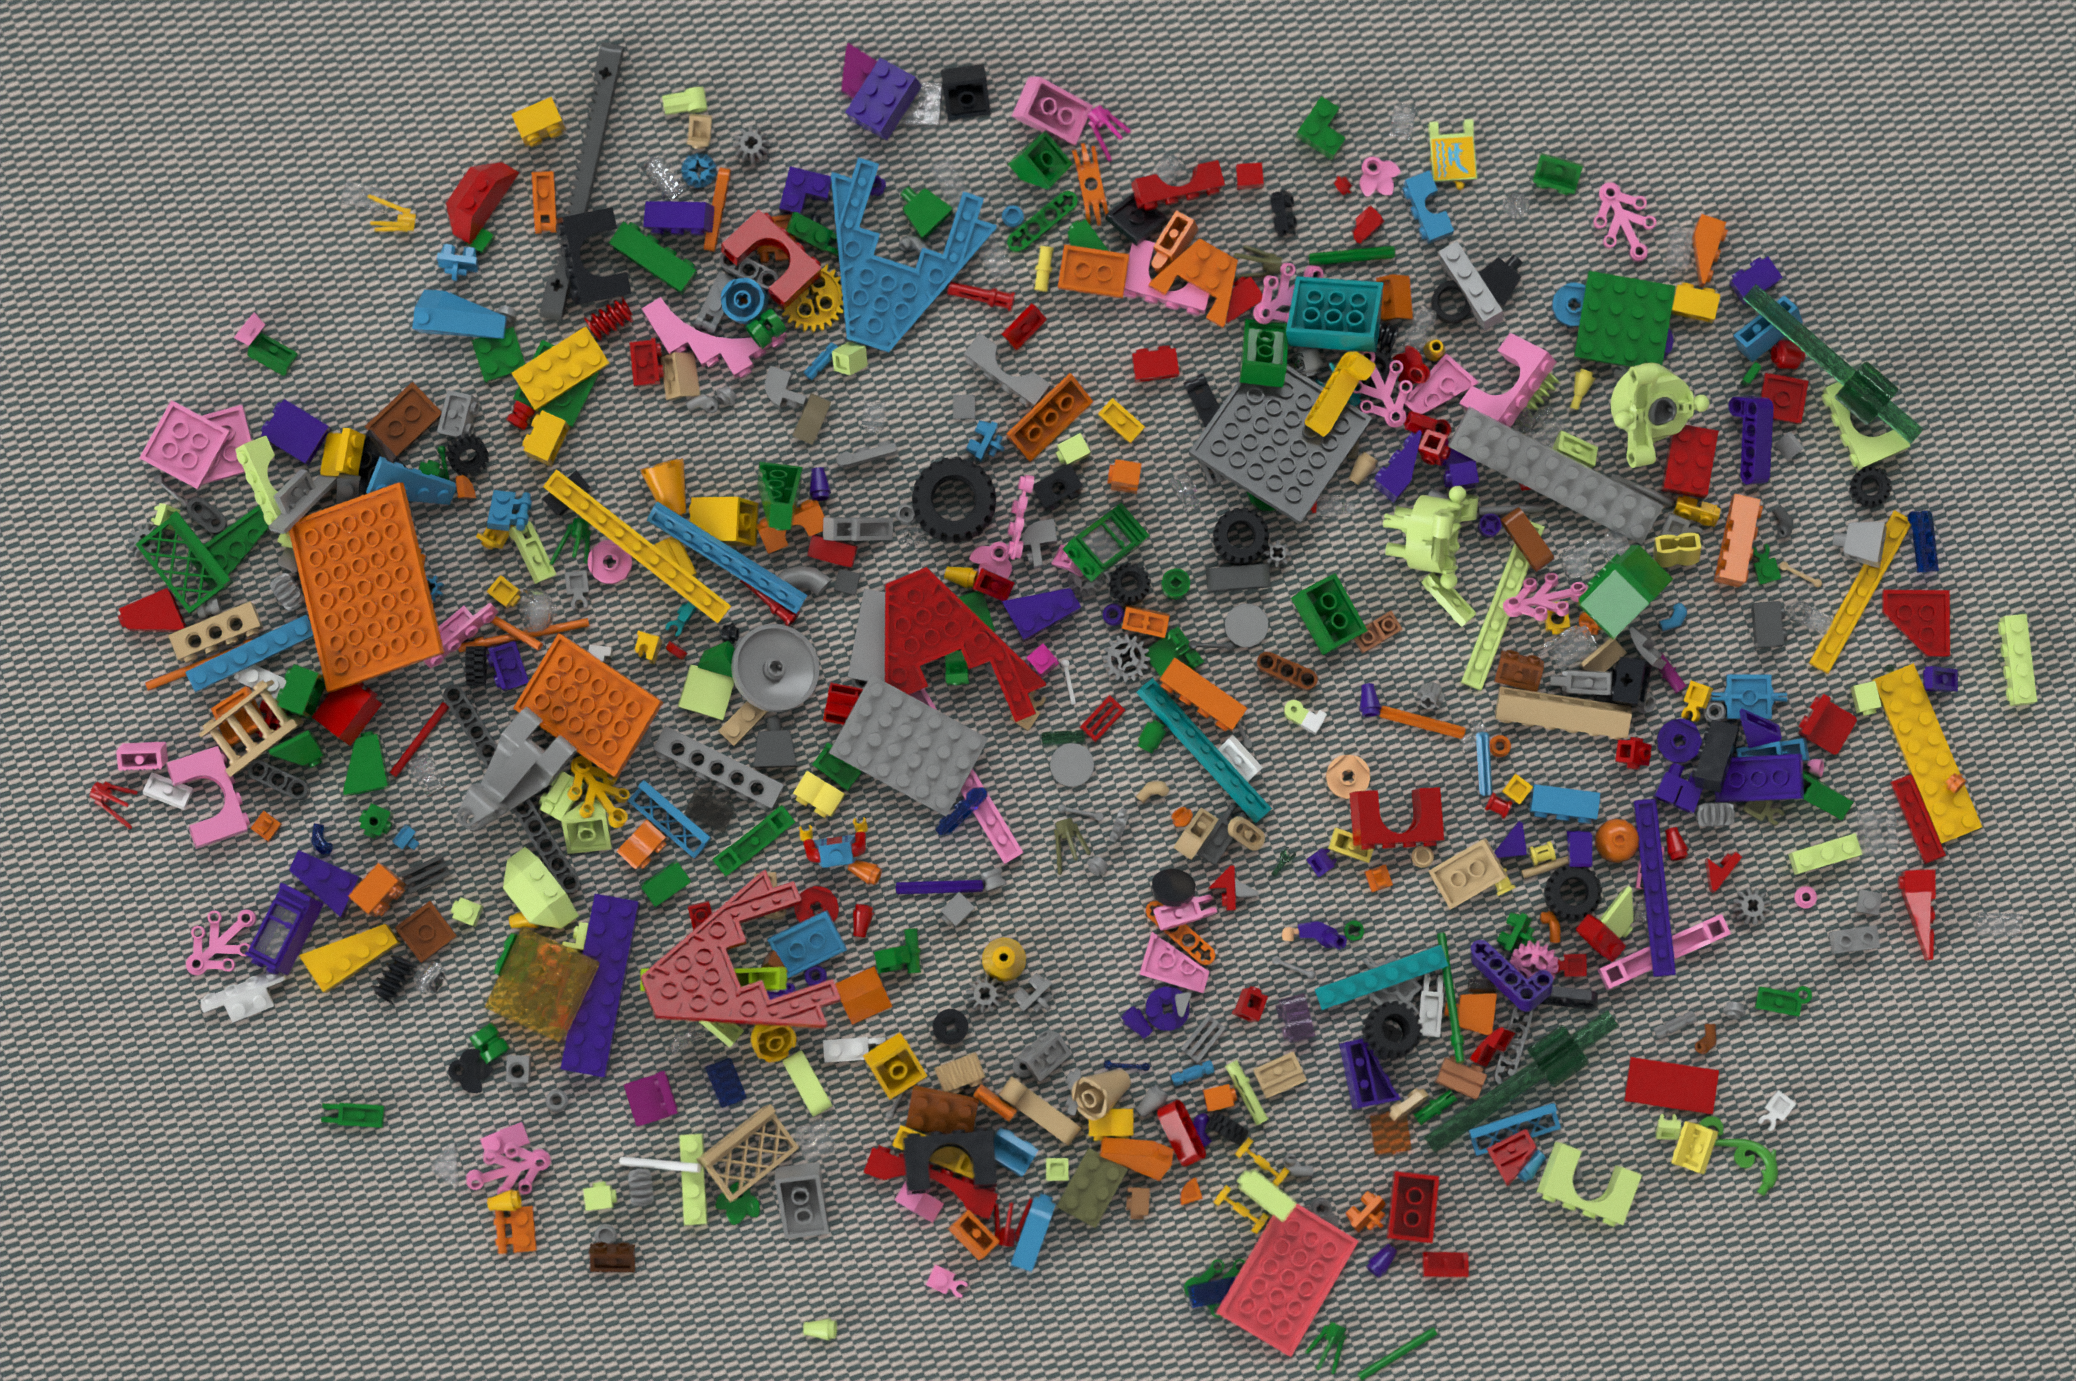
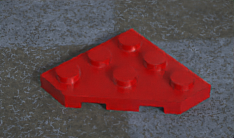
M1882 590V613L1926 657H1950V590Z

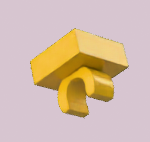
M1515 773L1502 792L1520 805L1533 786Z

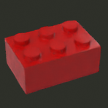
M1685 425L1679 433L1670 436L1661 491L1702 499L1707 497L1718 430Z
M1393 1171L1386 1238L1433 1243L1440 1176Z

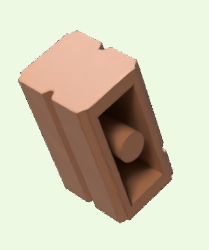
M1451 1055L1450 1059L1444 1058L1435 1083L1477 1100L1487 1074L1483 1073L1484 1069L1477 1065L1471 1064L1468 1067L1462 1063H1456L1455 1056Z

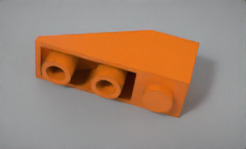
M1701 214L1698 218L1692 236L1699 286L1702 288L1706 282L1710 283L1714 273V270H1711L1712 263H1717L1721 252L1718 249L1720 241L1724 242L1728 232L1725 229L1727 222Z

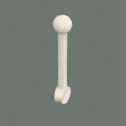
M1064 659L1061 661V666L1064 668L1071 705H1074L1076 701L1068 669L1069 661Z

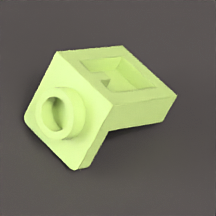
M580 922L579 926H575L573 939H576V943L562 942V946L567 947V952L580 954V950H584L589 923Z

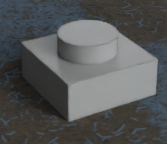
M1860 889L1855 912L1878 916L1882 893Z

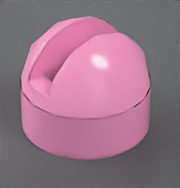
M1823 759L1810 760L1807 766L1811 768L1807 769V772L1814 777H1822L1824 772Z

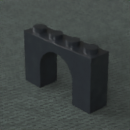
M613 207L557 219L556 232L558 236H561V254L567 263L565 273L572 286L570 289L571 299L575 301L576 305L632 294L627 272L604 277L596 276L585 269L580 258L581 246L587 237L617 229Z
M976 1128L974 1132L965 1133V1130H953L952 1134L944 1135L943 1132L936 1131L929 1133V1136H920V1133L908 1134L907 1138H903L907 1195L930 1193L928 1163L936 1151L945 1147L958 1148L969 1157L972 1164L974 1189L997 1187L993 1131H987V1128Z

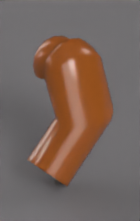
M1705 1024V1036L1696 1042L1694 1047L1696 1052L1706 1054L1716 1045V1024Z

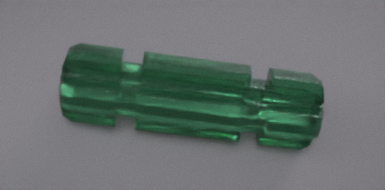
M1075 730V732H1043L1041 735L1043 744L1085 741L1084 730Z

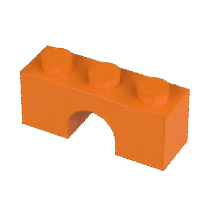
M1115 459V464H1110L1107 483L1111 484V490L1137 494L1142 463Z
M809 499L802 502L800 507L796 508L792 525L803 526L809 537L823 531L824 514L817 499L814 501ZM766 518L759 521L756 527L768 554L788 546L785 538L787 530L779 531L768 527Z

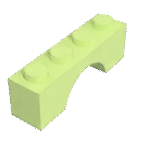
M263 436L241 445L235 451L237 459L242 464L246 473V480L252 486L255 493V500L264 513V520L270 525L281 514V511L273 497L278 491L271 485L267 473L268 465L275 454L267 436Z
M679 1135L681 1162L699 1164L697 1158L704 1153V1135ZM701 1166L699 1173L681 1171L684 1225L708 1224L704 1166Z

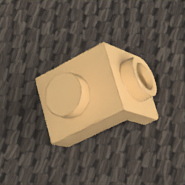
M690 114L687 145H692V148L704 149L705 146H709L712 128L711 115Z

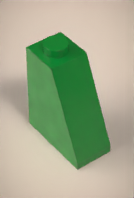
M1086 219L1082 222L1077 220L1069 226L1070 230L1067 235L1069 245L1109 251Z
M373 731L361 733V737L355 739L343 789L346 797L390 788L381 738L378 734H374Z

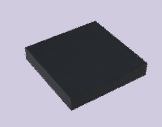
M1134 193L1107 213L1105 217L1111 225L1136 246L1167 222V217L1157 208L1145 210V207L1138 209Z

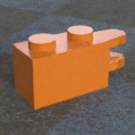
M1175 211L1153 246L1156 254L1151 265L1157 275L1186 251L1199 230L1194 219L1178 211Z

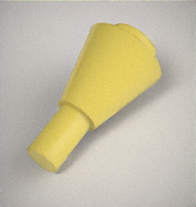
M1581 369L1580 373L1575 371L1574 397L1570 408L1579 409L1582 398L1596 380V378L1592 377L1593 372Z

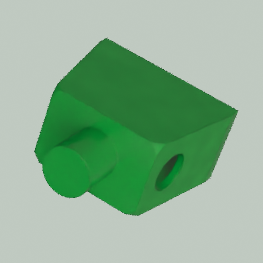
M908 186L900 194L907 202L902 208L903 213L923 241L953 214L951 206L926 188L917 194Z

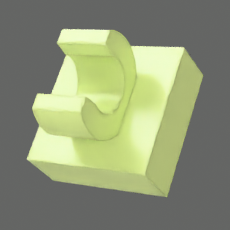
M160 503L159 506L154 508V510H157L155 518H151V521L154 522V525L160 526L170 518L171 514L175 511L180 513V510ZM171 524L165 528L167 530L174 531V528L171 526Z
M1664 1114L1660 1115L1656 1127V1139H1679L1681 1121L1677 1120L1675 1114L1672 1115V1120H1664Z

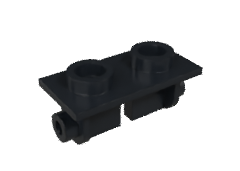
M1283 189L1280 192H1273L1272 197H1270L1272 213L1280 212L1281 215L1273 217L1275 233H1278V237L1286 236V232L1296 235L1297 219L1293 215L1294 199L1292 194Z

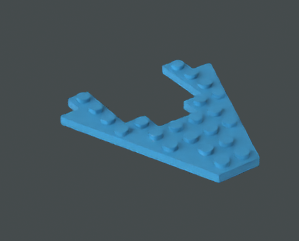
M858 157L852 178L834 172L831 173L847 340L889 353L994 232L997 225L978 219L984 198L963 191L943 254L922 247L916 268L876 256L874 252L880 234L859 226L879 164Z

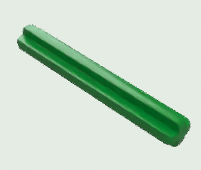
M1394 246L1310 253L1308 260L1309 265L1315 266L1395 258Z

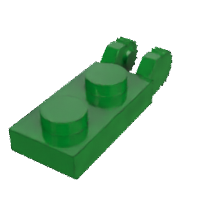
M793 212L786 227L789 235L820 251H825L839 257L838 249L827 245L830 239L837 242V235L832 230L798 212Z
M322 1103V1108L326 1110L339 1109L338 1118L330 1116L321 1117V1122L383 1128L384 1105Z

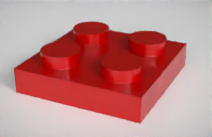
M1770 373L1764 374L1760 397L1769 398L1772 401L1774 408L1773 420L1798 425L1802 423L1808 380Z

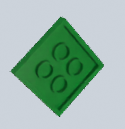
M541 340L533 359L555 345ZM601 370L537 411L541 412L543 410L563 419L573 428ZM519 386L513 399L534 409Z

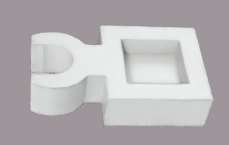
M1777 1090L1764 1107L1769 1111L1768 1114L1761 1116L1758 1123L1762 1124L1765 1119H1768L1770 1126L1767 1130L1772 1131L1776 1126L1775 1120L1778 1118L1783 1122L1796 1103Z

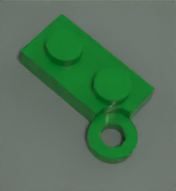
M1758 986L1754 1008L1799 1017L1801 1005L1811 1000L1812 992L1806 986L1798 987L1794 993ZM1801 991H1805L1807 993L1806 999H1801L1799 997V993Z

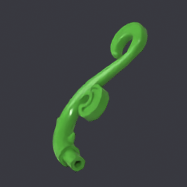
M1707 1116L1699 1122L1700 1125L1707 1128L1710 1126L1716 1127L1718 1136L1723 1135L1724 1127L1719 1118ZM1716 1139L1714 1146L1738 1147L1734 1153V1161L1741 1168H1749L1755 1161L1753 1154L1749 1157L1745 1156L1746 1150L1758 1154L1765 1164V1170H1761L1763 1174L1762 1185L1757 1192L1765 1196L1768 1190L1774 1187L1778 1177L1776 1149L1770 1152L1763 1145L1748 1139Z

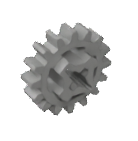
M1126 634L1125 639L1121 640L1118 635L1116 643L1112 640L1109 641L1111 648H1104L1108 655L1102 656V660L1108 661V663L1103 665L1104 669H1111L1108 672L1109 676L1116 674V681L1123 677L1124 683H1127L1128 678L1131 677L1134 682L1136 681L1135 675L1138 674L1142 677L1143 673L1141 670H1148V666L1144 663L1150 661V657L1145 656L1149 649H1142L1144 642L1137 643L1136 636L1129 640V636ZM1128 644L1125 649H1115L1120 645ZM1135 648L1139 650L1141 660L1135 657ZM1131 650L1130 659L1132 661H1127L1123 668H1121L1123 660L1120 656H1125ZM1111 657L1117 659L1119 664L1117 670L1111 662ZM1130 667L1137 668L1133 672L1124 673Z

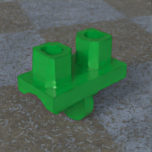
M1511 912L1506 923L1514 927L1511 935L1502 931L1497 938V942L1511 954H1513L1514 949H1519L1521 943L1525 947L1528 941L1535 944L1537 940L1532 937L1535 929L1529 927L1532 919L1524 913L1519 915Z

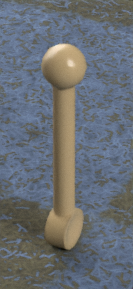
M1781 562L1779 565L1780 570H1787L1812 582L1815 587L1822 585L1820 579H1813L1789 567L1787 562Z

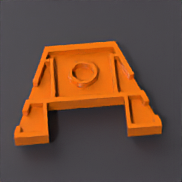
M1199 238L1150 281L1148 286L1166 296L1176 277H1180L1217 298L1206 319L1224 328L1238 260Z

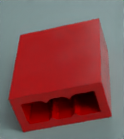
M362 682L330 692L312 716L313 719L349 746L352 745L382 705L376 699L378 694L368 687L365 690L362 689L364 686Z

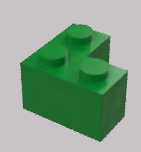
M1321 96L1297 131L1296 137L1333 161L1345 143L1346 137L1329 127L1337 116L1339 107Z

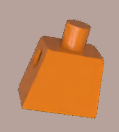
M1497 994L1459 995L1458 1004L1456 1005L1460 1028L1489 1036L1493 1031ZM1445 1002L1444 1007L1445 1016H1449L1447 1002Z

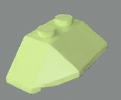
M524 847L507 859L503 890L529 923L561 930L579 917L566 892L542 861L530 850Z

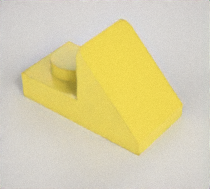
M1334 828L1328 849L1337 854L1346 855L1366 863L1370 862L1374 850H1361V846H1353V834L1339 828Z

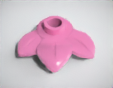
M1368 157L1362 164L1363 175L1359 181L1361 191L1366 197H1369L1375 190L1382 195H1392L1394 190L1392 178L1401 173L1399 167L1392 161H1381L1377 157ZM1372 164L1377 167V170L1374 172L1369 170V166Z
M995 542L990 547L980 546L969 557L970 561L980 564L978 574L981 568H985L1008 579L1012 572V565L1009 561L1010 555L1007 554L1008 546L1003 542ZM996 549H1001L1003 551V555L1001 557H997L995 555Z

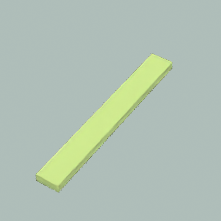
M1531 522L1541 536L1544 526ZM1515 543L1461 680L1462 684L1482 691L1510 618L1503 610V603L1508 598L1518 595L1530 566Z

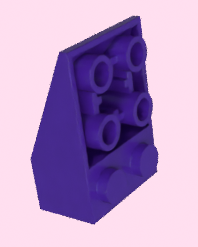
M1420 430L1416 434L1412 432L1402 445L1404 449L1402 451L1397 449L1388 461L1390 465L1387 468L1383 466L1375 475L1376 483L1374 487L1393 503L1407 489L1412 480L1422 433Z

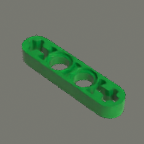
M1071 191L1062 192L1010 234L1007 240L1009 250L1013 253L1023 252L1077 207L1078 200L1076 194ZM1065 196L1068 199L1072 197V206L1065 205L1062 208L1064 213L1061 214L1059 208L1054 204L1058 203V206H1061L1064 203L1063 198ZM1052 209L1056 211L1057 218L1053 221H1048L1044 216L1047 210ZM1032 223L1040 226V232L1036 235L1028 232V226ZM1024 230L1025 235L1031 240L1027 241L1024 238L1021 241L1020 248L1018 246L1013 247L1012 239H1020L1023 236L1020 232Z

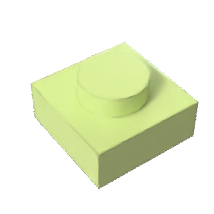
M1046 1158V1181H1069L1068 1158Z

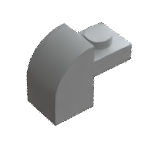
M770 366L765 380V390L770 402L780 409L783 401L787 402V406L799 409V406L804 407L807 397L788 390L792 378L791 372Z
M1054 519L1037 521L1031 524L1023 534V548L1031 547L1027 554L1029 564L1033 563L1034 569L1043 568L1040 546L1057 543Z

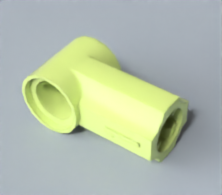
M693 87L686 89L685 92L662 96L665 115L682 112L699 113L708 109L704 87Z

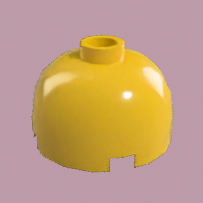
M755 1025L751 1032L750 1042L757 1057L771 1063L786 1058L792 1046L793 1048L795 1047L797 1037L791 1026Z

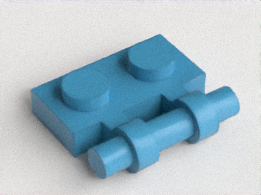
M494 490L487 529L509 531L510 525H516L518 531H523L529 520L528 510L531 509L532 504L530 500L531 494L524 492L522 498L516 499V492ZM513 510H519V513L513 514Z

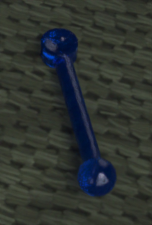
M1106 1060L1103 1064L1106 1069L1111 1067L1142 1069L1143 1071L1150 1069L1148 1063L1126 1064L1112 1063Z

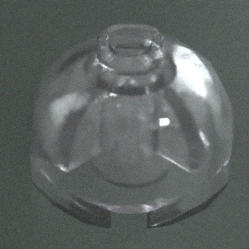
M524 589L523 592L526 593V596L521 597L520 607L521 621H526L527 626L523 627L524 632L534 633L547 629L551 625L553 617L557 616V605L553 604L552 598L543 590Z

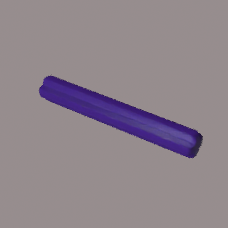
M982 880L896 883V894L983 892Z

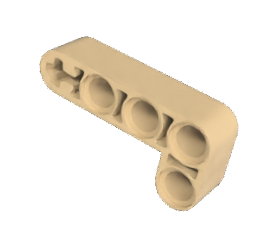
M1012 1076L998 1094L1068 1146L1082 1129Z

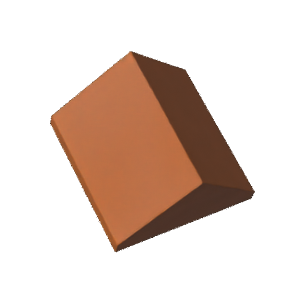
M875 966L835 983L842 1005L852 1025L893 1007Z

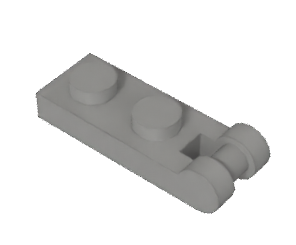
M720 271L718 272L693 327L699 330L702 328L708 334L714 336L725 314L721 305V292L725 285L735 278ZM707 315L714 318L711 323L705 320Z

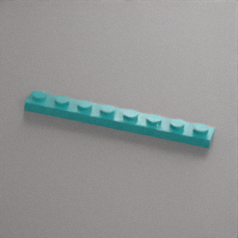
M1153 678L1136 692L1255 824L1272 809Z

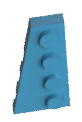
M379 457L366 493L368 494L401 482L404 483L408 501L450 505L457 487L454 482L432 474L428 476L423 474L421 470L415 468L411 470L405 468L403 464L391 463L386 458Z

